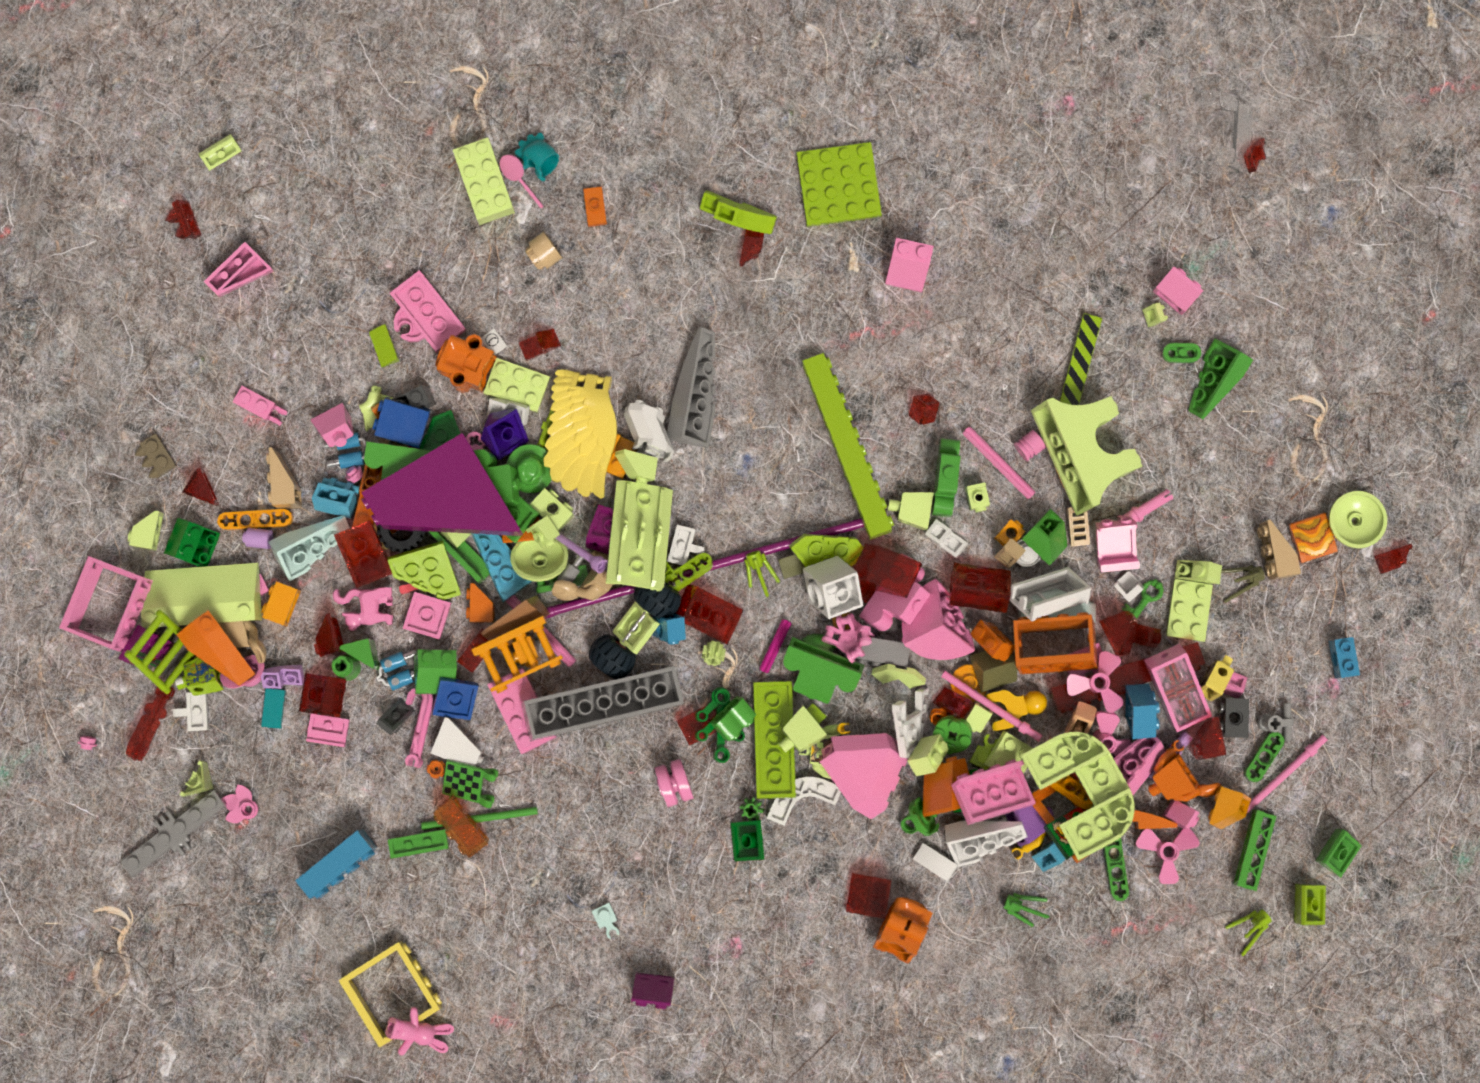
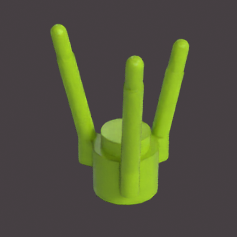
M760 550L751 552L746 555L744 560L749 588L752 587V567V570L756 569L765 596L769 597L760 570L763 567V563L775 581L779 583L780 580L768 563L764 553L761 554Z
M1263 909L1259 912L1254 910L1249 915L1225 926L1226 929H1229L1253 918L1251 922L1254 926L1244 937L1248 938L1257 929L1259 931L1245 947L1241 956H1245L1260 935L1269 927L1268 924L1272 922L1270 916Z

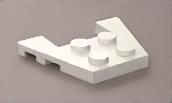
M921 687L915 691V711L907 716L906 701H897L892 704L897 748L901 758L911 756L918 742L923 738L925 724L921 723L922 714L927 709V705L924 704V696L928 695L929 688Z

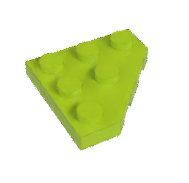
M802 534L789 545L790 549L805 567L838 556L852 567L868 554L855 537Z
M444 541L387 558L394 578L406 581L417 589L436 595L441 600L461 595V590Z

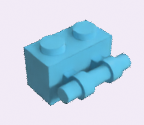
M324 477L322 483L318 482L312 496L314 509L337 516L344 515L345 518L351 519L357 505L355 493L359 494L360 486H356L352 482L344 483L336 478L329 479Z

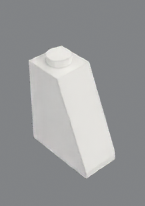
M445 717L431 754L446 760L481 767L484 757H482L483 752L452 719Z

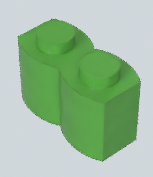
M737 696L710 723L724 740L733 741L740 736V731L744 727H748L754 722L756 713L742 697Z

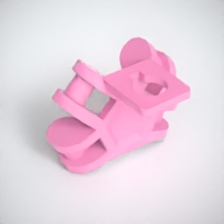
M852 613L847 614L845 617L841 615L836 616L839 629L826 625V634L822 637V641L839 648L846 654L851 663H854L857 657L865 656L862 646L870 645L872 638L875 637L871 633V627L861 625L855 620ZM845 624H849L850 629L845 630ZM834 634L839 635L838 641L832 639Z

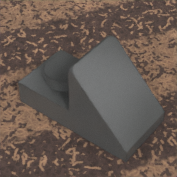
M399 699L378 719L376 724L389 735H392L402 728L415 710Z

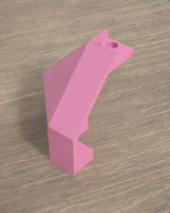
M887 733L831 737L832 743L821 750L823 760L820 763L851 807L869 819H873L886 810L889 804L887 799L890 792H894L900 779L898 774L902 766H906L908 758L899 757L897 740Z

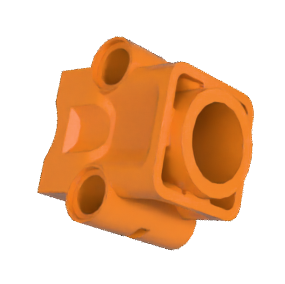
M451 335L443 343L435 366L440 375L450 378L451 383L458 392L465 393L470 388H473L483 393L487 374L493 368L497 356L494 355V351L486 348L478 335H470L466 340ZM479 344L476 349H472L474 345ZM460 379H464L461 384H457Z
M897 897L891 904L886 918L881 924L873 948L882 952H889L899 960L909 964L912 958L917 955L928 931L927 926L933 913L915 900Z

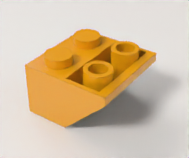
M1221 787L1220 791L1218 790L1215 794L1214 801L1216 804L1209 813V824L1218 829H1223L1245 818L1251 798L1244 793Z

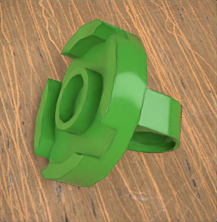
M918 797L909 803V814L901 821V828L908 834L919 831L925 836H930L939 829V823L936 824L935 821L937 814L923 817V801L920 800L921 797ZM906 820H911L915 827H908Z

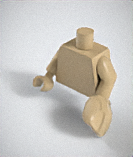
M595 550L590 553L593 556H601L608 561V554ZM607 568L602 573H597L591 569L580 587L571 581L557 580L552 588V594L554 597L564 601L574 600L578 597L594 601L606 594L613 584H605Z
M252 621L218 623L236 648L251 647L258 663L265 662L266 647L258 639V629Z

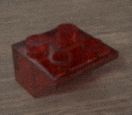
M852 873L846 912L886 919L892 880Z

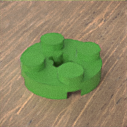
M949 715L937 722L933 735L941 734L949 748L947 754L962 752L969 747L973 731L965 719L961 717L958 719ZM949 732L957 733L956 737H951Z

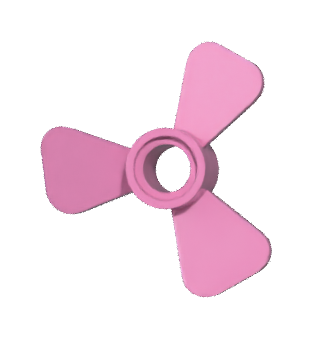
M1107 651L1101 652L1098 657V673L1091 675L1089 678L1076 674L1069 675L1066 680L1067 693L1070 696H1074L1090 689L1092 692L1101 694L1105 710L1108 713L1118 710L1123 705V699L1109 689L1110 679L1108 676L1121 664L1120 657ZM1097 677L1103 680L1102 688H1097L1094 684Z
M1105 711L1096 712L1095 718L1099 729L1094 732L1093 737L1100 740L1110 753L1117 756L1130 746L1132 742L1129 739H1115L1112 735L1120 721L1117 714Z
M1144 829L1135 844L1140 849L1156 851L1157 856L1163 860L1159 882L1162 884H1175L1178 882L1179 876L1173 861L1178 858L1179 851L1197 848L1199 840L1191 829H1182L1173 842H1161L1151 829ZM1167 846L1172 849V854L1169 857H1166L1163 853L1164 848Z

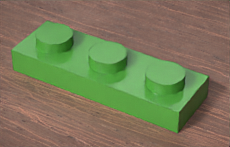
M446 829L388 839L391 859L449 849Z

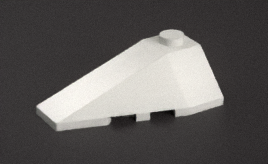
M960 821L945 825L946 843L958 867L976 863L981 860L982 856L988 853L992 855L996 853V849L1002 846L1008 847L1027 837L1022 822L980 821L968 825L966 821Z

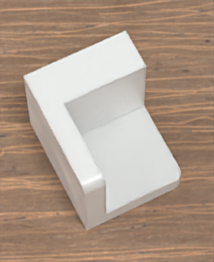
M1127 571L1114 583V587L1128 602L1145 588L1131 571Z

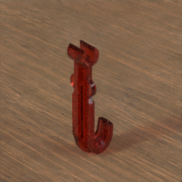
M157 687L153 703L145 705L144 711L146 714L142 715L126 748V755L132 760L142 762L160 726L159 719H164L167 716V711L164 707L167 701L173 698L176 691L174 688L170 687L171 692L165 694Z

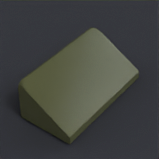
M795 554L778 560L784 579L803 573L805 566Z

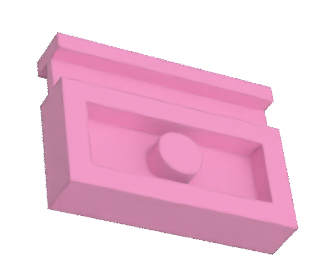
M310 714L306 741L345 747L350 719Z

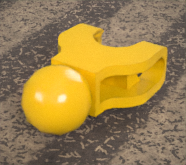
M1001 690L984 696L992 702L1002 703L1006 711L1017 719L1028 713L1039 715L1047 707L1046 696L1040 691H1030L1025 696H1015L1009 691ZM1005 719L994 722L991 727L993 731L1013 728L1014 725Z

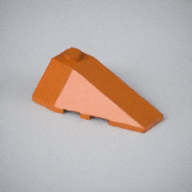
M209 610L176 634L189 652L238 686L255 675Z

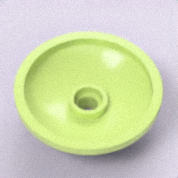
M1352 491L1342 495L1334 502L1329 513V525L1335 538L1343 545L1357 549L1366 548L1378 542L1384 535L1387 527V513L1383 504L1374 495L1364 491ZM1352 518L1357 519L1356 525L1352 523Z
M556 539V543L549 548H546V546L541 548L535 540L517 542L510 556L512 568L520 577L529 581L541 582L553 579L561 574L567 566V547Z

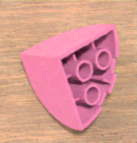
M937 579L922 586L930 593V596L910 625L902 622V642L905 647L922 657L933 660H950L974 652L975 647L970 630H966L961 620L964 616L958 605H953L948 597L950 593Z

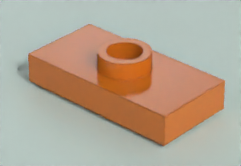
M602 186L583 189L588 227L607 225Z

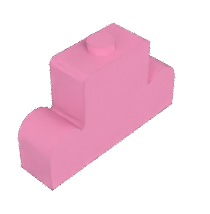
M901 553L859 617L879 631L888 630L893 623V617L910 625L930 596V593L918 583L924 577V569L912 558Z

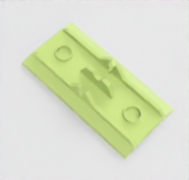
M616 481L605 584H622L656 590V592L662 591L665 582L673 490L632 481Z

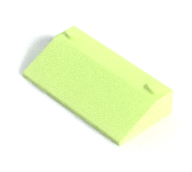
M259 563L145 571L144 577L153 580L141 611V626L148 628L157 616L156 611L159 609L178 626L190 624L208 610L218 623L262 620ZM163 622L159 625V627H167Z

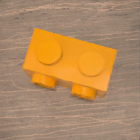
M528 636L526 640L538 663L542 658L533 637ZM513 642L512 645L515 651L512 654L515 662L524 667L531 668L519 642Z

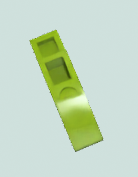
M708 190L704 192L699 208L714 215L713 218L719 221L766 234H772L777 216L744 202L739 204Z

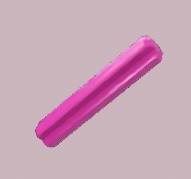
M785 619L781 621L761 663L760 671L769 673L791 626L790 621Z

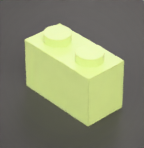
M941 734L923 737L907 761L916 776L935 773L949 748Z

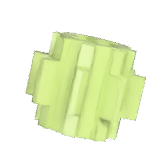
M707 642V645L703 646L702 658H704V662L707 665H720L721 661L724 662L726 649L720 642Z

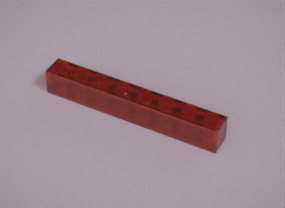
M1198 642L1183 646L1194 671L1200 670V665L1205 664ZM1145 659L1117 667L1108 676L1110 679L1109 689L1116 692L1117 695L1125 694L1126 685L1145 684L1152 681L1144 662ZM1097 677L1094 681L1095 686L1102 688L1103 680ZM1067 683L1048 689L1055 711L1061 710V713L1073 710L1072 706L1077 705L1080 701L1089 705L1091 704L1090 700L1098 699V702L1102 701L1101 694L1092 692L1090 689L1070 696L1067 693Z

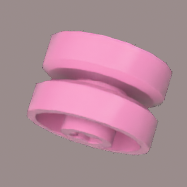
M681 759L670 763L671 775H669L668 769L664 764L654 768L657 784L662 797L664 796L667 807L678 804L676 795L678 791L684 802L694 799Z

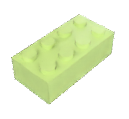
M489 138L453 149L479 225L515 213Z

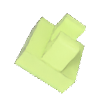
M1160 302L1143 309L1148 327H1153L1168 319V316H1164L1162 310L1165 307Z

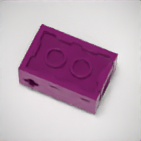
M598 504L586 536V548L609 554L613 516L612 508Z

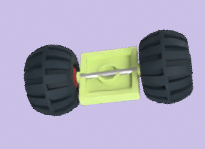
M664 582V588L660 592L636 587L634 591V604L612 631L619 639L605 634L598 637L592 643L589 649V659L604 674L613 679H621L630 674L635 665V654H638L660 625L654 617L658 619L661 617L669 618L678 611L681 604V596L671 586L669 587L668 583Z

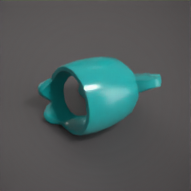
M538 133L536 136L530 134L527 136V141H519L518 145L520 148L515 151V155L522 158L524 170L530 167L535 168L536 176L544 182L546 180L545 177L558 165L559 155L551 145L544 141L545 138L542 133Z

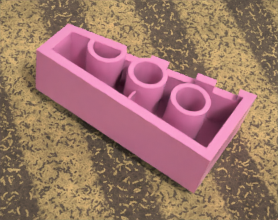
M1157 737L1137 739L1113 758L1133 795L1153 772L1159 757L1166 751L1162 742Z

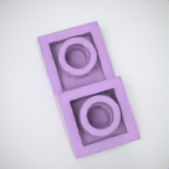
M302 665L271 667L264 669L261 674L263 688L282 689L284 684L303 685L305 681Z

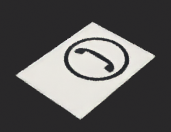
M494 328L481 337L485 346L494 351V355L507 347Z

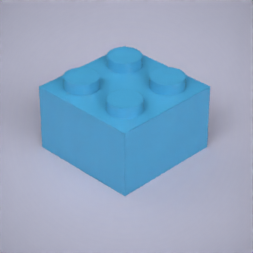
M1149 683L1126 685L1125 719L1132 739L1156 737V729H1159L1157 713L1160 712L1159 702L1156 701L1155 692L1151 691Z

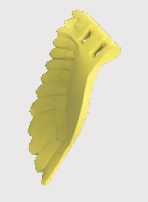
M557 370L555 372L557 377L553 380L555 384L551 388L554 392L551 399L555 402L550 408L554 413L550 416L549 420L553 423L547 432L550 437L545 444L548 452L544 457V467L550 468L552 481L556 483L561 482L562 488L567 492L577 488L578 493L583 497H589L593 492L595 496L602 499L605 497L606 472L617 437V421L609 395L612 377L605 376L604 378L595 374L580 375L579 372ZM579 382H584V387L578 386ZM598 384L603 385L602 389H596Z

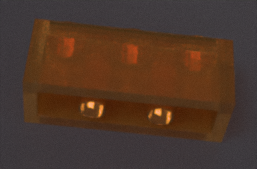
M451 795L434 809V820L439 825L442 824L444 826L447 836L457 842V847L463 855L466 854L470 858L488 844L489 838L454 795Z

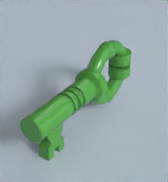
M1157 579L1145 582L1143 584L1145 588L1141 591L1142 599L1135 609L1125 604L1126 608L1122 610L1128 612L1130 616L1127 619L1130 622H1135L1149 602L1162 598L1164 592L1163 583ZM1149 585L1159 590L1157 596L1151 597L1146 593Z

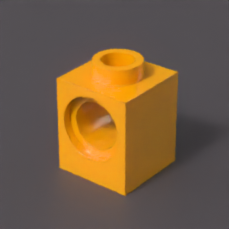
M1010 519L994 539L1004 546L1011 539L1006 535L1007 529L1015 531L1016 536L1012 539L1016 542L1026 531L1023 530L1024 526L1019 521Z

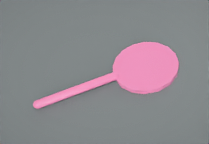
M511 154L504 155L500 159L499 164L503 175L511 181H519L537 205L543 208L541 202L522 180L524 169L520 160Z

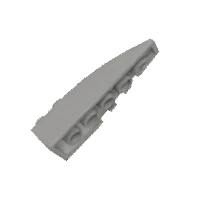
M703 327L698 328L685 358L672 402L667 435L670 440L678 443L709 448L715 415V405L713 404V394H715V386H713V375H715V367L713 366L715 332Z

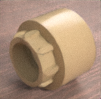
M544 231L528 242L530 246L525 250L538 270L544 267L548 269L563 258Z

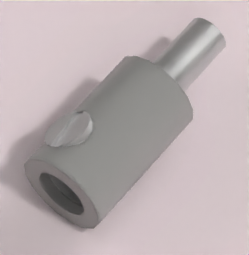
M578 555L572 565L568 563L557 580L573 582L580 572L578 567L584 558Z

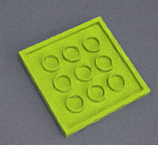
M871 142L796 153L807 227L882 217Z

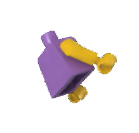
M1033 806L1005 814L1008 821L1022 822L1027 833V837L1018 841V846L1013 847L1011 853L1019 850L1021 853L1015 859H1021L1024 852L1028 853L1042 844L1046 836L1044 827L1047 824ZM1046 807L1050 814L1054 816L1052 809L1050 807Z

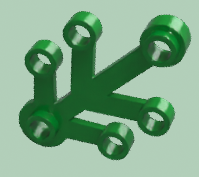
M718 687L713 690L711 694L712 701L703 710L697 711L695 714V719L698 722H705L708 719V715L716 707L717 714L724 710L730 702V693L726 688ZM719 693L723 696L721 701L717 697ZM701 712L704 714L703 720L699 718ZM710 722L702 730H698L695 733L697 741H706L708 735L715 729ZM716 730V749L713 752V759L718 763H725L729 760L730 753L725 748V740ZM742 730L740 731L741 738L734 741L741 742L744 740L745 734ZM700 732L704 733L703 739L699 738ZM718 752L723 754L721 759L717 756Z

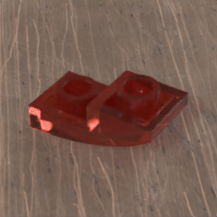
M482 628L457 661L472 673L481 663L483 657L480 658L479 655L474 656L471 649L489 641L481 634L484 631Z

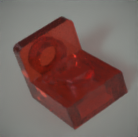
M1133 623L1129 642L1157 648L1162 639L1161 629Z

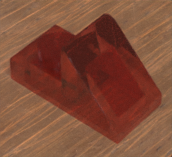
M554 329L535 332L536 336L519 342L526 361L561 347Z
M945 687L933 701L939 708L945 709L947 715L961 719L965 717L974 705L970 699Z

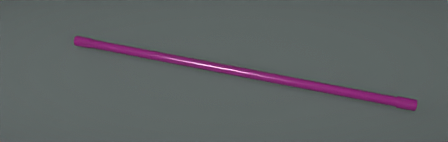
M860 518L807 534L835 536L865 526ZM800 536L712 560L713 566L710 571L744 562L746 555L754 551L760 550L761 554L768 555L789 549V545ZM690 569L683 572L684 577H690L693 574V571ZM625 585L614 588L594 601L579 598L558 605L547 606L546 609L550 615L546 619L561 613L634 593L636 587Z

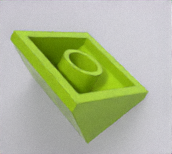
M1295 884L1294 923L1300 925H1325L1326 885Z

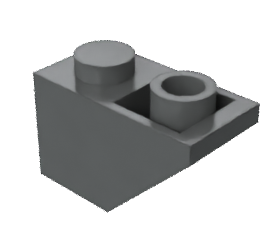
M423 385L391 399L422 409L423 407L430 408L436 405L430 387Z

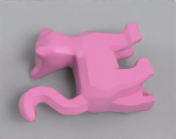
M379 587L372 590L354 588L350 589L344 597L340 596L338 589L333 591L332 597L338 604L344 605L349 603L354 596L360 599L361 613H342L349 631H356L361 625H374L380 622H386L387 625L393 624V615L379 612V604L381 603L393 606L391 587Z

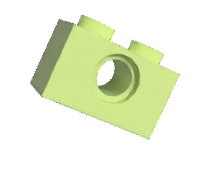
M544 488L530 505L540 513L539 515L542 518L548 516L558 532H560L574 517V514L571 512L573 508L566 502L562 504L557 500L559 496L552 489L547 491ZM552 504L558 506V511L554 514L548 512V507Z

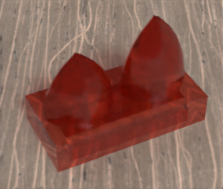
M176 200L172 202L173 208L168 213L166 221L170 223L179 222L180 225L176 230L175 237L180 239H197L202 236L189 201Z

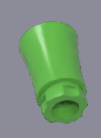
M345 654L333 660L332 670L341 680L351 681L360 674L361 664L356 658ZM345 663L347 668L343 670L342 665Z

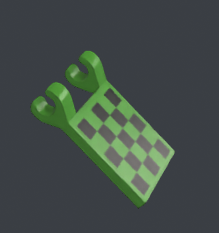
M447 759L442 794L476 802L486 808H491L495 797L488 794L481 795L483 778L494 782L498 776V770L494 768L484 769Z

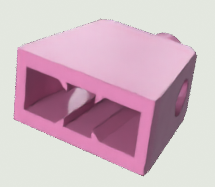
M343 403L310 419L329 447L335 445L343 447L346 445L347 439L354 435L351 415Z

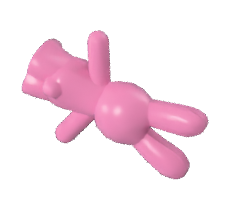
M412 1007L410 1009V1022L391 1017L385 1034L389 1039L405 1040L398 1049L399 1055H404L414 1041L421 1046L428 1045L440 1053H446L448 1046L443 1041L434 1038V1036L451 1034L454 1031V1027L448 1023L433 1026L425 1022L418 1023V1010L416 1007Z

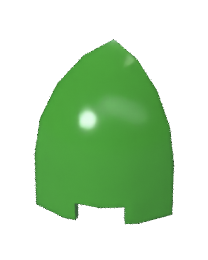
M814 633L802 639L807 643L833 652L836 646L822 641L823 634Z

